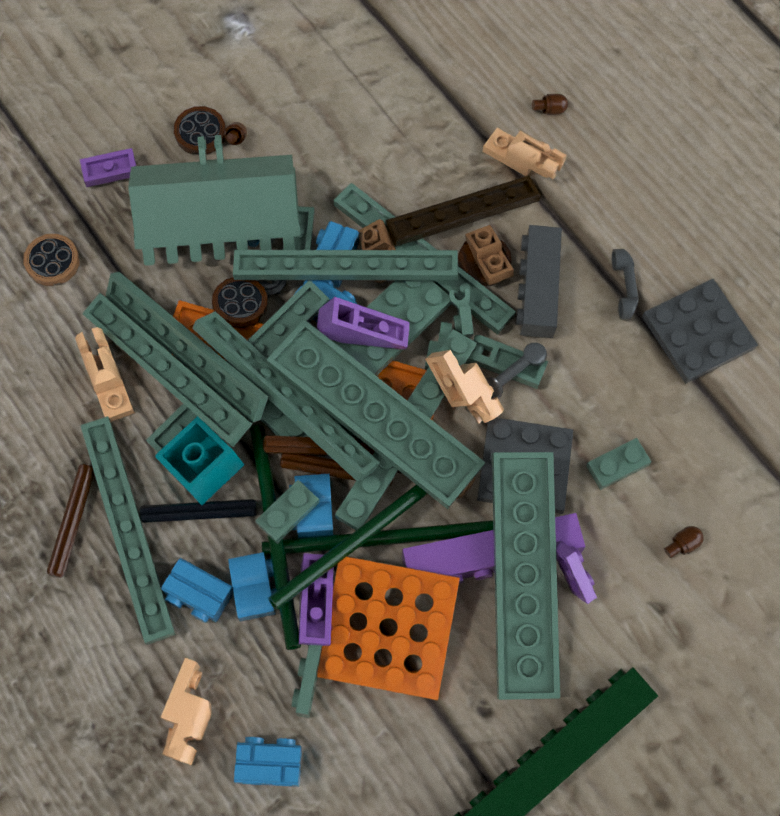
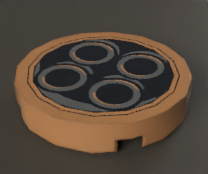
M45 234L36 238L28 245L24 253L23 264L29 277L36 283L54 286L53 284L67 282L76 274L80 259L74 243L66 236Z

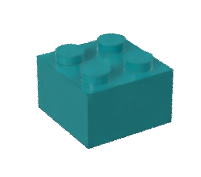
M198 416L155 455L158 461L201 505L211 498L245 465L233 449Z

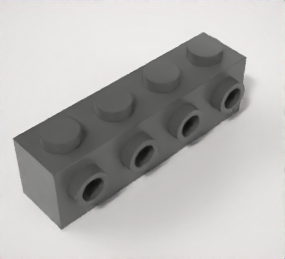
M529 225L527 235H522L520 251H525V259H520L519 275H523L524 278L523 284L519 283L517 300H522V309L517 308L516 325H521L520 335L554 337L558 317L562 228Z

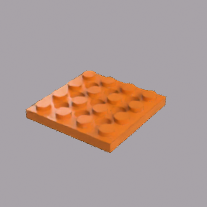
M349 556L345 557L338 563L333 587L331 645L322 646L317 677L438 700L460 577ZM367 582L372 586L373 594L369 599L363 600L356 595L355 589L359 583ZM398 588L403 594L402 602L398 605L389 604L385 598L387 590ZM423 593L430 595L433 599V605L427 611L419 610L415 604L416 597ZM357 612L364 614L367 618V626L361 630L354 629L350 624L351 615ZM386 618L393 619L397 623V631L393 635L383 634L380 630L382 620ZM415 624H422L427 628V637L422 641H416L410 636V629ZM349 643L358 644L361 647L362 655L356 660L347 658L344 653L345 646ZM387 649L391 653L392 660L388 665L382 666L376 663L374 654L377 650ZM412 654L419 656L422 660L421 668L417 671H409L404 665V660L407 656Z

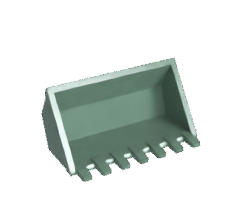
M215 135L214 147L217 159L207 160L206 140L204 136L198 137L199 162L131 167L128 189L134 227L135 249H142L144 265L155 264L154 248L166 247L167 262L169 264L178 263L177 246L189 245L192 262L202 260L201 244L213 243L215 260L225 259L224 242L236 241L237 250H248L247 240H260V250H272L271 239L283 238L284 250H295L294 237L301 235L296 174L292 155L224 160L221 135Z

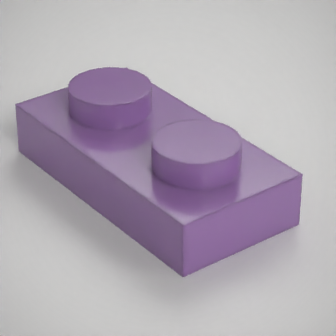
M132 148L80 159L86 187L130 178L131 167L137 166Z
M562 541L557 542L556 560L571 592L589 604L597 596L592 587L594 580L582 566L584 559L581 553L574 546L571 548Z

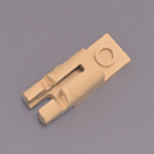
M496 128L484 144L482 151L524 176H528L532 170L543 177L551 179L556 177V170H561L567 156L556 148L552 150L549 144L539 141L521 130L516 137H513L499 128Z
M96 327L92 328V332L99 346V349H97L99 355L95 356L92 354L83 332L77 334L75 340L104 416H108L112 422L135 412L102 328Z
M451 350L434 352L425 358L451 407L466 406L478 424L481 421L487 423L503 412L504 408L498 397L491 399L494 390L492 386H489L477 363L459 366L458 360Z
M185 658L160 717L164 721L174 724L173 728L169 727L162 754L192 765L197 750L190 746L188 741L194 739L197 741L202 740L212 715L211 703L208 700L190 694L191 689L196 690L202 672L199 671L200 665L196 661Z

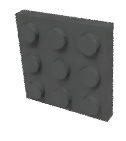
M714 279L645 311L642 315V318L685 384L745 355L758 346Z
M495 418L487 422L482 459L486 463L481 469L477 501L493 503L492 453L553 452L555 513L563 514L565 511L574 429Z

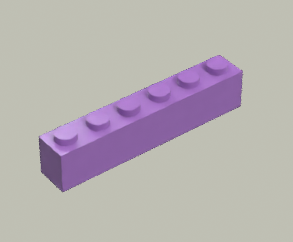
M573 513L555 517L556 543L562 541L571 548L574 546L582 553L586 546L577 514ZM493 530L402 549L404 567L460 577L459 584L464 582V578L475 576V580H482L492 577L494 572Z

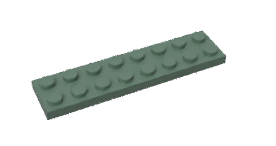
M395 280L367 308L410 322L409 346L451 305L449 295L432 280ZM331 340L376 376L404 350L347 344ZM269 399L267 400L261 421L277 436L309 437Z
M305 319L266 359V364L447 510L486 463Z
M553 452L492 453L497 699H560Z

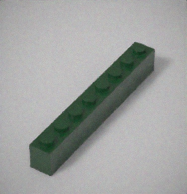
M634 667L626 673L621 668L608 679L611 683L608 689L602 692L598 688L586 699L589 705L582 712L576 708L563 719L566 726L558 733L554 728L539 740L543 744L540 749L535 753L531 749L525 752L516 760L520 766L511 774L507 769L492 781L496 787L488 794L482 790L469 802L472 808L463 816H525L658 697L657 693ZM458 811L454 816H462V814Z

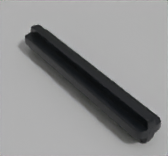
M254 499L205 502L203 505L199 502L143 505L140 507V519L143 523L249 517L257 514V503Z

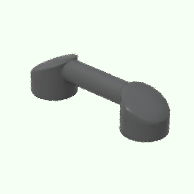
M613 249L611 258L612 268L614 271H624L627 298L619 299L618 312L621 320H627L632 318L639 301L634 262L631 255L625 249Z
M537 342L528 344L524 348V355L496 378H486L489 386H492L494 390L491 399L494 397L500 399L503 394L502 386L528 365L540 366L546 361L547 351L542 344Z

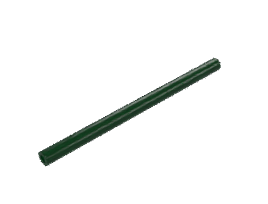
M255 425L250 428L263 512H265L276 501L269 453H265L263 449L264 426ZM267 535L277 591L290 581L284 541L282 539L276 544ZM291 599L279 609L286 650H295L301 647V644H299V629L294 600Z
M418 485L412 487L268 597L270 604L274 609H280L428 493Z
M493 520L382 530L360 547L444 540L493 530ZM352 533L283 540L285 553L295 554L331 550ZM268 541L262 542V552H264L265 556H271Z

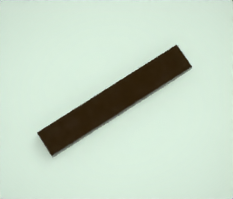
M525 176L387 219L385 226L395 247L538 202L541 195L530 176Z

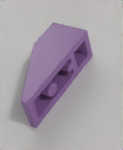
M334 297L319 309L317 330L329 339L340 343L405 350L408 347L410 322Z
M304 553L301 572L323 555ZM334 567L299 593V644L331 645Z

